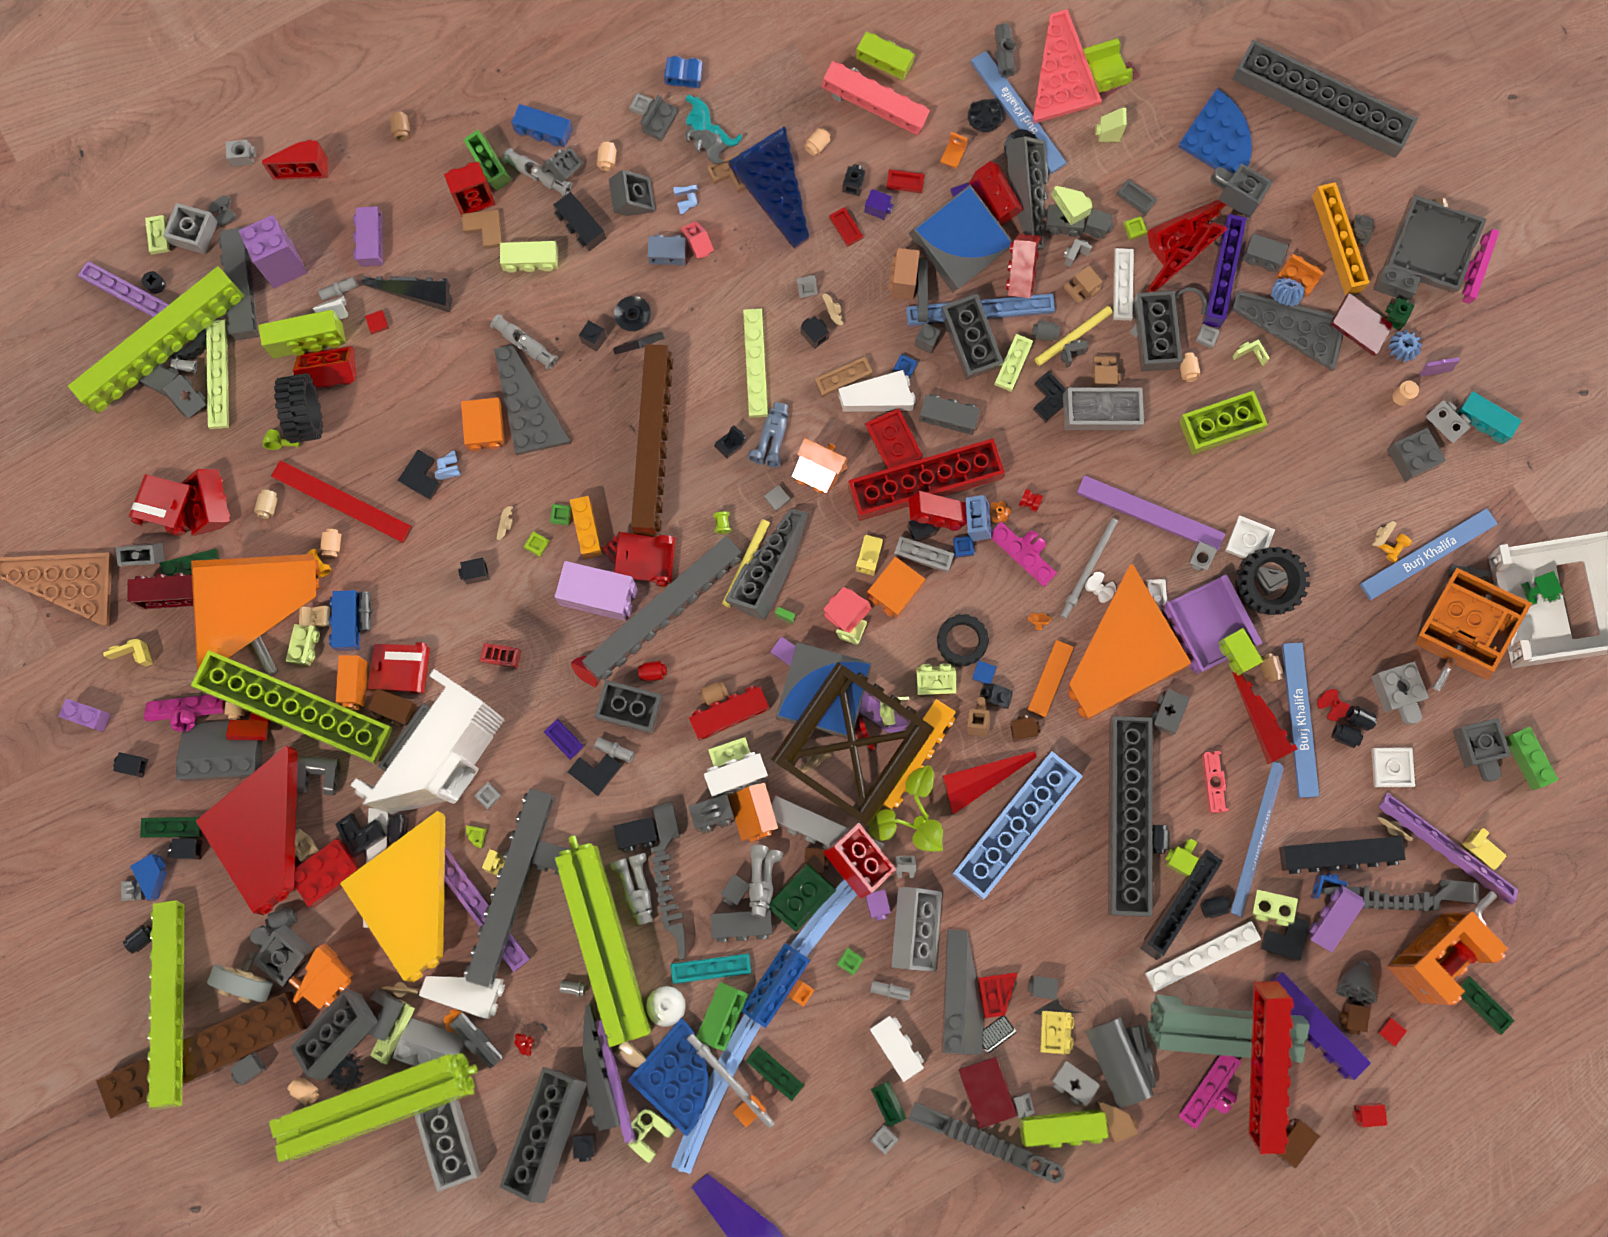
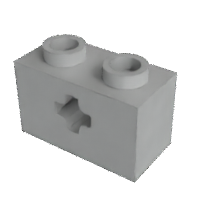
M1065 1060L1062 1061L1050 1079L1054 1083L1052 1087L1062 1094L1064 1091L1071 1095L1069 1099L1079 1106L1081 1103L1087 1106L1100 1086ZM1071 1080L1076 1081L1078 1087L1071 1089L1072 1085L1069 1082Z

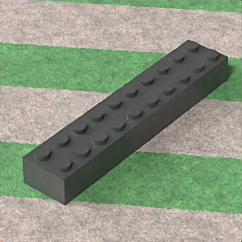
M1252 40L1232 79L1395 159L1403 149L1418 120L1414 116L1255 40Z
M1113 716L1109 719L1108 916L1152 917V718Z

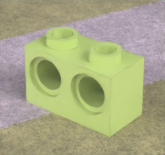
M1257 890L1252 915H1255L1257 920L1268 922V919L1277 920L1276 924L1288 926L1289 923H1294L1298 899ZM1262 901L1268 902L1270 910L1267 912L1261 911L1259 903ZM1287 906L1290 909V915L1287 917L1282 916L1279 913V908Z

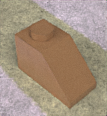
M1101 1101L1096 1102L1098 1109L1105 1112L1107 1131L1112 1142L1117 1143L1137 1134L1136 1128H1138L1134 1116L1130 1117V1114Z

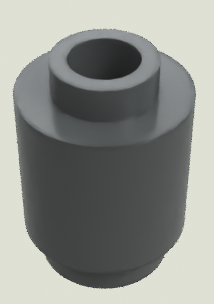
M1037 321V324H1033L1032 335H1035V339L1052 342L1053 340H1058L1060 325L1045 321Z
M286 907L269 913L265 923L270 930L274 931L284 925L292 927L293 924L297 923V917L293 908L288 909Z

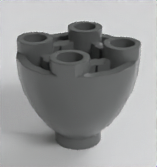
M1357 961L1355 966L1348 969L1341 976L1336 994L1352 1000V1004L1357 1006H1364V1003H1376L1379 987L1377 979L1372 972V965L1364 961Z

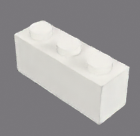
M889 1015L871 1027L870 1031L904 1082L924 1068L922 1066L924 1060L918 1051L914 1053L910 1046L913 1043L907 1034L904 1036L901 1034L899 1029L902 1026L896 1017L892 1019Z

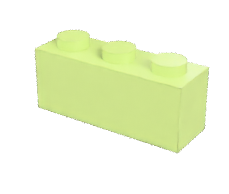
M556 241L500 243V265L503 271L510 273L516 272V270L533 272L535 270L552 271L553 269H558V247Z

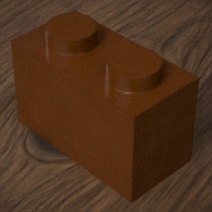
M377 688L368 710L373 713V717L383 720L384 717L391 720V724L401 727L402 724L408 725L417 705Z
M1294 1118V1120H1289V1125L1286 1126L1288 1145H1285V1154L1276 1155L1290 1167L1296 1169L1320 1135L1302 1120Z

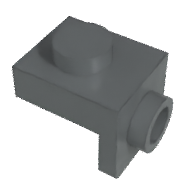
M1355 215L1352 232L1357 244L1363 246L1368 244L1373 233L1374 219L1365 215Z
M1074 340L1070 344L1064 345L1060 356L1062 363L1065 362L1066 368L1071 366L1072 356L1086 354L1088 349L1087 341Z

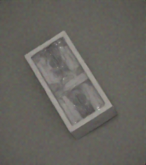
M1067 388L1063 393L1064 430H1139L1144 425L1142 388Z

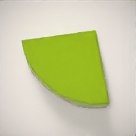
M466 825V834L470 842L478 848H483L487 829Z

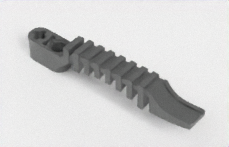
M667 802L653 806L660 844L657 847L651 848V853L655 854L651 861L655 865L653 873L656 874L654 880L658 884L656 892L659 893L657 900L661 904V907H659V912L662 913V917H660L661 923H664V929L671 932L675 937L678 945L679 960L686 959L683 923L670 925L669 921L681 919L684 916L682 912L668 915V911L678 909V904L667 905V901L675 899L672 894L665 896V892L672 890L671 885L664 886L663 883L669 881L670 876H662V872L670 870L668 864H662L664 861L671 860V856L666 854V849L673 839L680 838L673 802Z
M1440 880V887L1430 896L1429 892L1390 896L1389 893L1379 894V890L1369 891L1370 886L1346 887L1363 897L1365 905L1362 909L1439 910L1440 901L1468 904L1479 903V884L1471 882ZM1340 887L1321 889L1320 894H1332L1335 889L1339 890Z
M917 1102L914 1103L908 1120L940 1134L944 1133L951 1139L954 1137L955 1140L963 1141L966 1145H972L978 1150L982 1149L987 1154L991 1153L996 1158L1000 1157L1003 1161L1011 1162V1164L1052 1183H1059L1063 1180L1065 1175L1064 1169L1056 1162L1018 1145L1015 1146L1013 1143L1006 1142L1000 1137L997 1138L993 1134H987L985 1131L978 1130L976 1127L969 1126L965 1122L958 1121L953 1117L950 1118L946 1114ZM1033 1159L1039 1160V1166L1036 1169L1030 1168V1163ZM1050 1170L1058 1171L1056 1175L1050 1174Z

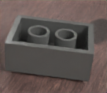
M605 680L594 717L598 721L653 735L663 696L658 693Z

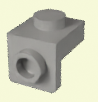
M1075 239L1072 247H1068L1063 256L1066 258L1064 265L1071 268L1078 252L1089 256L1092 246L1085 240Z

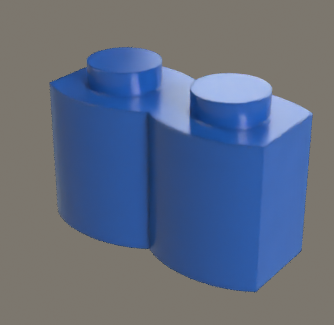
M679 56L668 57L666 59L664 83L671 86L700 88L703 71L702 61L696 58L684 60Z

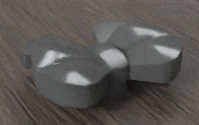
M226 195L212 201L210 205V212H220L215 219L218 221L217 226L221 227L223 224L232 223L236 218V214L230 211L229 208L231 198Z

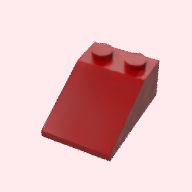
M315 140L297 142L262 160L263 166L273 180L327 178L328 157L319 142Z

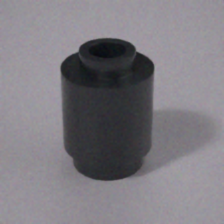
M1351 706L1346 712V720L1358 728L1369 731L1376 726L1377 719L1375 713L1360 706Z
M1336 724L1331 738L1335 739L1338 743L1355 748L1356 745L1360 746L1363 735H1361V730L1345 724Z
M393 814V818H388L387 837H389V842H396L408 833L409 819L405 818L404 814Z
M1152 825V850L1156 854H1166V850H1170V831L1166 825Z
M1223 894L1205 899L1204 902L1200 903L1204 917H1210V919L1228 914L1229 909L1232 908L1229 898L1224 897Z
M141 924L125 937L126 940L123 941L124 947L132 954L141 951L152 942L150 938L152 928L149 925Z

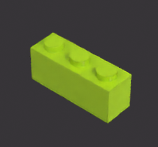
M867 31L856 49L857 59L903 81L914 62V54L910 50L900 48L893 42L883 40L878 35Z

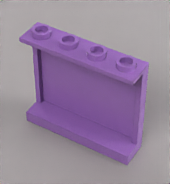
M1227 574L1161 606L1164 618L1171 624L1170 628L1192 663L1190 669L1196 675L1228 660L1221 653L1218 642L1244 628L1254 647L1262 643Z

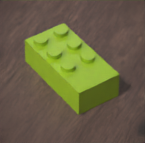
M333 309L258 325L262 347L273 359L289 355H302L308 351L317 352L327 347L337 348L341 344H346L343 323Z
M1254 391L1183 414L1179 420L1192 455L1262 432L1268 425Z
M1099 1109L1036 1115L1024 1118L1018 1117L1021 1143L1026 1147L1050 1145V1148L1062 1147V1143H1070V1145L1074 1146L1082 1145V1141L1086 1140L1091 1141V1143H1102L1103 1139L1108 1138L1105 1112Z

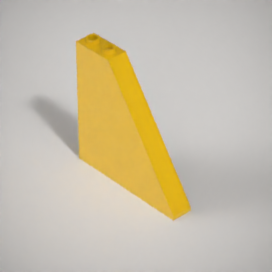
M436 811L340 883L403 980L408 982H415L420 979L425 970L433 969L439 964V960L443 958L445 815L439 811Z

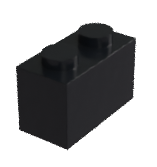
M653 817L613 826L618 849L623 850L624 853L634 851L636 846L643 845V848L655 846L654 842H658Z

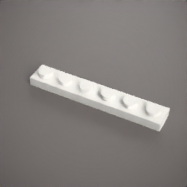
M1249 921L1146 972L1145 975L1153 991L1156 992L1261 940L1252 921Z

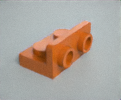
M1292 254L1276 278L1296 280L1297 283H1301L1305 288L1304 295L1308 297L1324 273L1317 266L1307 263L1301 256Z

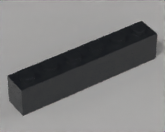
M1402 836L1279 847L1282 871H1289V874L1301 873V869H1308L1309 873L1321 872L1320 868L1328 867V871L1340 870V866H1347L1348 869L1360 868V864H1367V868L1380 867L1379 863L1386 862L1387 866L1399 865V861L1406 860Z

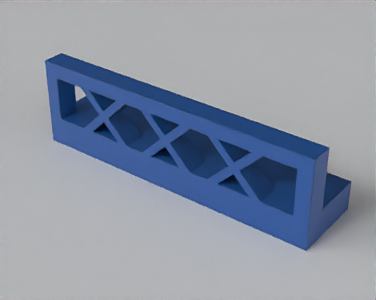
M784 943L745 1002L741 1012L766 1028L809 964L810 959ZM788 950L791 951L792 953L790 954L788 959L784 961V956L786 955ZM779 969L777 976L773 977L774 971ZM767 986V991L761 995L762 989ZM754 1003H756V1007L751 1014L749 1012V1009Z

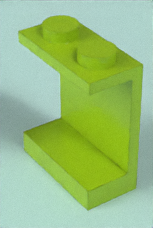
M1118 38L1083 49L1099 93L1132 83L1133 70L1132 68L1127 69L1120 55V41Z

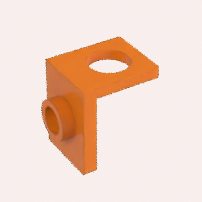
M951 132L949 143L940 163L957 169L966 150L968 138ZM954 138L961 140L963 143L956 141Z
M752 1093L750 1098L764 1112L766 1107ZM745 1102L733 1111V1114L745 1127H748L758 1117Z

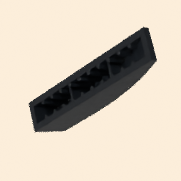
M1205 850L1190 876L1185 878L1140 947L1141 950L1155 960L1160 959L1166 954L1223 862L1210 851Z

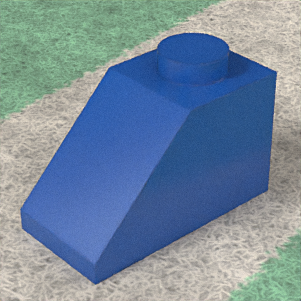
M150 854L130 865L147 901L158 900L167 874L164 859L155 854Z

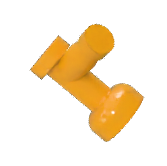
M1398 534L1396 537L1397 544L1394 548L1385 543L1382 546H1378V548L1388 553L1386 558L1393 563H1396L1398 560L1397 556L1402 549L1409 547L1412 543V540L1404 534Z
M316 549L306 553L313 554L314 559L318 560L319 572H316L318 578L325 577L332 571L328 564H323L317 555L318 551Z

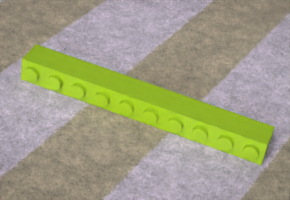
M177 900L154 903L153 910L151 911V920L153 921L150 932L152 940V950L150 951L152 969L149 973L151 980V990L149 991L151 1001L149 1020L151 1021V1028L148 1033L150 1041V1051L148 1052L150 1071L147 1075L149 1082L147 1102L149 1108L157 1110L182 1106L185 904Z

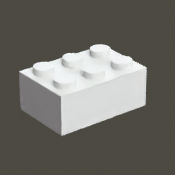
M755 752L746 754L744 759L737 761V759L730 760L725 763L726 766L711 767L707 769L708 773L704 774L712 798L725 794L729 795L748 786L769 780L760 753L755 754Z

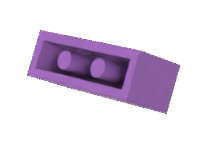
M378 206L357 207L356 215H353V222L356 226V232H353V239L356 243V249L353 250L354 259L358 261L360 266L383 265L382 213Z
M1342 885L1339 890H1334L1330 897L1331 902L1328 906L1325 905L1321 909L1319 914L1321 917L1317 922L1314 921L1309 928L1311 941L1330 952L1334 951L1365 905L1363 897Z

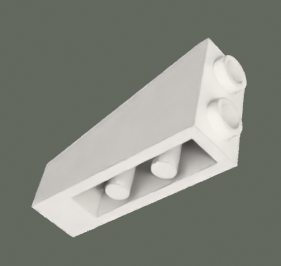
M903 370L838 389L843 412L893 411L897 408L900 411H912L914 403H916L915 395L913 392L910 393L908 387L910 386L909 377L904 375Z
M426 976L419 996L485 1019H490L491 1015L494 1016L497 1011L498 1004H496L498 996H502L505 985H503L504 980L501 978H495L492 989L465 981L466 977Z

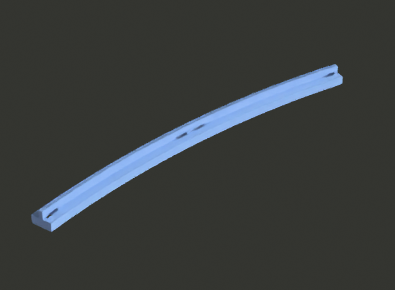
M845 879L836 888V892L816 911L790 945L805 957L808 956L832 923L857 895ZM788 950V952L784 956V961L788 959V957L792 953L791 951ZM779 969L774 971L773 977L777 976ZM767 986L762 989L761 995L765 994ZM754 1003L749 1009V1012L751 1014L756 1007V1003ZM745 1014L719 1059L721 1065L732 1077L761 1027L757 1022L754 1023L752 1019L749 1021L750 1018ZM715 1069L708 1080L707 1098L702 1114L688 1136H683L671 1167L678 1169V1171L691 1174L710 1124L729 1086Z

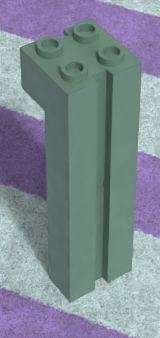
M1155 995L1154 1002L1151 1003L1150 1008L1151 1014L1154 1015L1151 1021H1148L1147 1029L1159 1050L1251 1058L1253 1011L1184 1005L1179 997ZM1291 1015L1293 1028L1290 1029L1292 1048L1289 1049V1056L1292 1062H1303L1306 1048L1304 1042L1307 1040L1310 1024L1303 1016Z

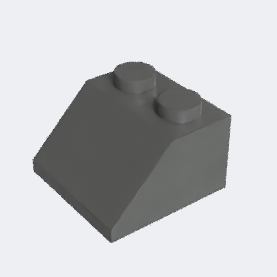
M621 170L609 178L614 213L632 216L655 211L650 177Z

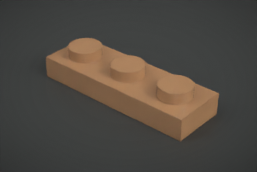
M864 356L819 376L814 381L821 396L824 397L837 391L839 388L846 387L873 375V371Z

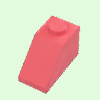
M697 221L680 228L692 253L697 258L706 257L710 252L714 251L706 230Z

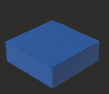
M901 354L893 372L903 370L904 375H908L910 379L918 361Z
M970 536L953 538L955 558L974 556L973 540Z
M978 660L972 680L983 684H991L996 666Z

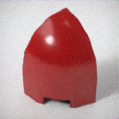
M587 656L574 659L571 662L574 673L582 681L596 688L600 682L583 666L582 661Z

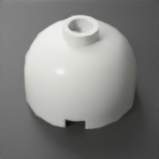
M659 987L648 996L646 1013L656 1025L662 1027L673 1026L684 1016L686 1009L685 998L674 987Z

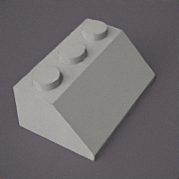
M411 1018L398 1041L393 1059L417 1066L430 1060L438 1059L446 1054H462L465 1044L463 1039L454 1032H448L444 1028Z

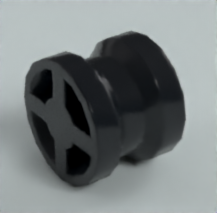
M149 271L142 277L143 285L151 293L159 294L165 289V281L157 272Z

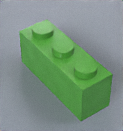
M479 130L463 139L476 162L479 161L488 182L496 190L512 181L488 140Z
M1531 727L1518 730L1505 737L1507 745L1531 790L1543 788L1559 780Z
M719 982L703 1023L699 1028L697 1034L699 1041L713 1048L725 1051L748 994Z

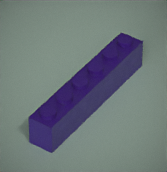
M1228 214L1223 223L1227 230L1220 237L1202 324L1221 328L1226 320L1247 218Z
M1277 972L1269 980L1278 981L1286 989L1290 997L1293 998L1294 1007L1291 1010V1015L1303 1016L1310 1024L1308 1031L1309 1039L1307 1041L1315 1049L1319 1048L1324 1053L1322 1055L1328 1063H1333L1338 1068L1337 1072L1344 1079L1355 1080L1371 1064L1284 972Z

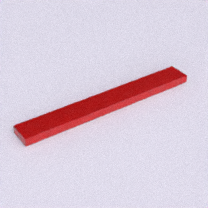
M281 460L271 474L272 478L401 543H404L412 529L411 525Z

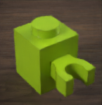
M1187 839L1183 849L1175 847L1173 850L1170 849L1165 856V860H1167L1165 866L1185 877L1190 876L1199 859L1191 854L1197 842Z

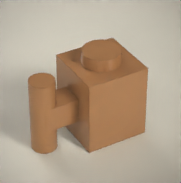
M1087 266L1074 276L1072 284L1075 287L1068 282L1063 288L1079 304L1083 300L1079 295L1080 293L1085 299L1090 296L1095 297L1101 291L1100 288L1103 281L1090 266Z
M1093 356V363L1100 365H1095L1093 368L1092 388H1116L1117 384H1120L1121 374L1117 371V366H1109V364H1116V356Z
M979 697L977 709L970 708L967 724L969 735L988 737L991 722L990 711L987 710L985 698Z

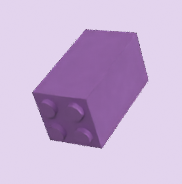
M274 215L238 230L253 263L274 289L307 274L292 240Z

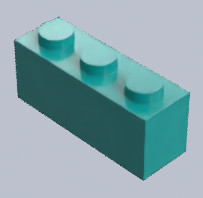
M1474 391L1465 397L1456 412L1459 416L1464 414L1471 421L1469 424L1476 427L1479 432L1486 433L1494 441L1503 444L1513 437L1522 422L1521 419Z

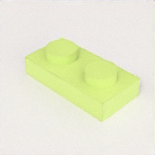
M160 215L145 218L149 252L152 255L170 252L169 242L163 236L167 226L166 217Z
M744 737L709 749L713 765L719 768L725 766V763L730 760L737 759L739 761L744 759V756L749 754L750 750Z

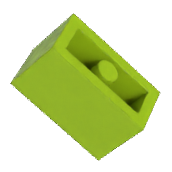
M1244 628L1218 642L1221 653L1228 658L1231 670L1237 673V675L1263 662Z

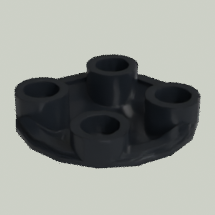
M995 99L980 100L971 103L968 111V121L979 132H991L1001 125L1003 111Z

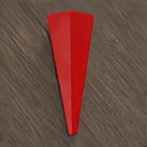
M1216 200L1147 230L1149 247L1162 265L1166 264L1176 248L1182 249L1201 222L1208 224L1214 217L1217 218L1226 204Z

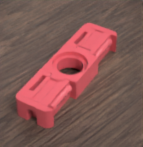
M1220 751L1202 754L1210 813L1226 812L1229 809L1225 808L1224 791H1226L1224 771H1221ZM1212 777H1217L1220 780L1219 787L1215 788L1210 784Z

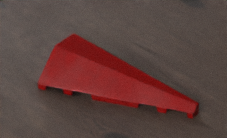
M1201 222L1182 249L1176 248L1145 292H1156L1220 237L1227 230L1226 226L1213 222L1211 225Z
M1232 672L1267 764L1297 750L1298 748L1295 744L1291 745L1286 738L1287 732L1281 729L1276 721L1277 718L1261 696H1255L1251 689L1253 686L1251 682H1247L1243 673L1237 675V673Z
M1032 751L943 775L942 780L952 815L1034 760L1036 752Z

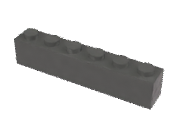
M242 227L221 230V238L218 239L219 246L222 249L220 260L222 266H224V273L245 295L238 304L233 305L226 312L227 317H229V323L227 324L228 333L236 340L258 337L251 260L238 231L243 229Z

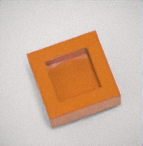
M798 979L787 996L804 1007L815 990Z

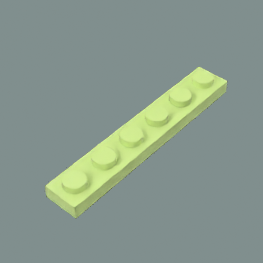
M762 309L743 310L749 418L767 417Z
M215 320L206 328L208 428L222 429L229 428L228 335L226 320Z

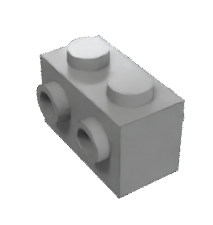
M1443 400L1426 418L1454 443L1471 428L1469 425L1471 421L1464 414L1459 416L1455 412L1457 407L1451 401L1445 402ZM1441 410L1446 411L1447 415L1445 417L1439 415ZM1459 424L1460 429L1454 430L1453 425Z

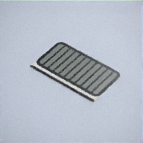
M1006 1016L999 1017L983 1029L982 1046L988 1054L1017 1033Z

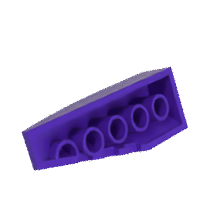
M708 1173L692 1186L696 1195L727 1237H784L772 1222L760 1215L759 1212L747 1205Z

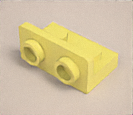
M1042 1011L1041 1052L1070 1054V1050L1073 1048L1071 1029L1074 1027V1019L1072 1013Z

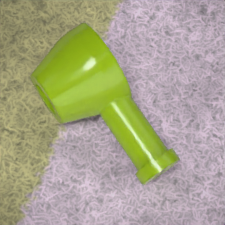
M268 430L262 441V446L269 450H278L282 446L299 447L300 442L290 444L286 439H281L277 430Z

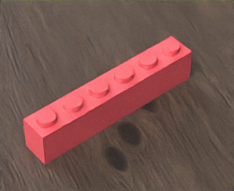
M832 61L821 85L822 88L917 136L930 112L923 104H917L907 96L899 95L891 88L884 87L875 80L868 79L859 72L846 68L839 62Z

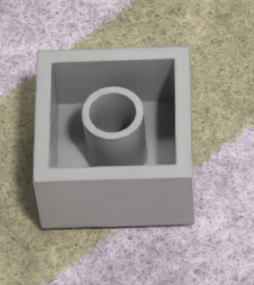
M176 203L163 236L171 245L205 254L218 221L210 212Z

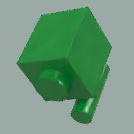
M1554 571L1534 578L1536 585L1534 588L1530 587L1529 582L1521 584L1528 602L1532 603L1531 606L1538 603L1535 596L1541 595L1543 602L1549 601V603L1560 600V596L1563 595V590Z

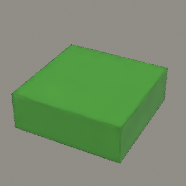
M552 504L550 523L569 526L572 512L571 506Z
M777 607L775 617L793 625L795 614Z
M847 948L837 965L854 976L864 958Z

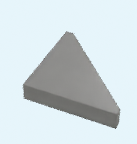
M1260 567L1255 574V579L1266 596L1288 583L1287 574L1280 570Z

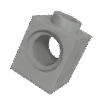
M247 139L225 142L226 159L232 167L254 164L256 151Z
M1198 540L1189 559V562L1192 564L1191 567L1199 571L1203 569L1208 570L1217 548ZM1200 552L1207 553V559L1203 562L1197 560V555Z

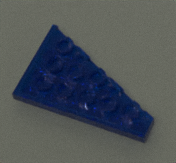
M784 126L731 159L728 165L795 249L807 241L810 236L806 227V217L802 208L803 203L794 171L795 166L790 152V143L786 134L787 129Z

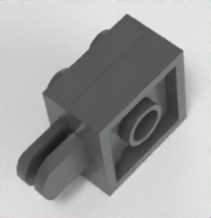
M1242 163L1235 174L1222 167H1218L1210 179L1211 183L1224 190L1218 200L1249 218L1273 183V181Z
M1499 718L1453 730L1464 767L1477 765L1483 781L1492 782L1498 780L1502 774L1497 760L1511 756Z
M726 794L689 806L695 829L702 834L714 831L713 827L719 825L721 828L732 825L731 821L735 820Z
M266 925L255 928L250 934V940L261 948L253 962L282 987L290 983L288 981L293 976L296 977L315 951L312 946L286 925L274 931L270 930Z

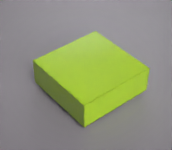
M1141 216L1123 223L1129 240L1147 235V229Z
M533 531L525 543L524 549L541 558L550 540Z

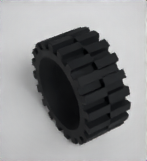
M305 373L277 378L275 380L276 386H274L276 392L274 394V399L276 400L275 407L278 411L277 417L280 419V427L283 429L284 437L286 436V440L292 444L320 439L322 437L321 434H323L321 405L318 401L319 397L318 393H316V387L313 385L310 375Z
M1282 547L1258 549L1255 553L1246 556L1247 559L1240 563V566H1242L1241 570L1236 572V575H1239V580H1235V585H1239L1240 589L1237 590V593L1242 595L1243 599L1241 601L1244 604H1248V608L1258 611L1257 613L1281 615L1285 614V612H1291L1295 609L1294 606H1299L1303 602L1300 599L1308 594V592H1305V588L1310 587V582H1306V577H1310L1309 571H1304V568L1307 566L1305 562L1299 561L1301 558L1299 555L1292 554V551L1289 549H1282ZM1268 562L1280 565L1288 577V585L1285 592L1274 600L1263 598L1257 592L1254 585V577L1257 570Z

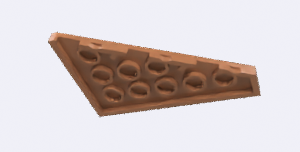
M111 553L0 557L1 580L98 624L110 627Z

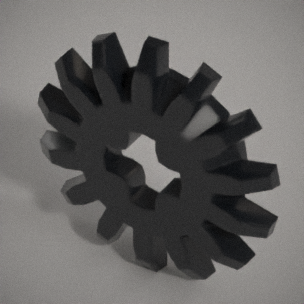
M351 1054L350 1058L346 1056L332 1071V1074L327 1076L328 1079L332 1077L334 1079L330 1083L331 1085H334L336 1082L338 1083L336 1089H340L344 1085V1090H347L349 1084L351 1088L355 1087L354 1081L360 1083L357 1076H363L364 1073L358 1072V1069L363 1068V1065L357 1066L360 1059L357 1058L353 1061L354 1054ZM342 1067H350L349 1077L347 1075L341 1076L343 1072Z

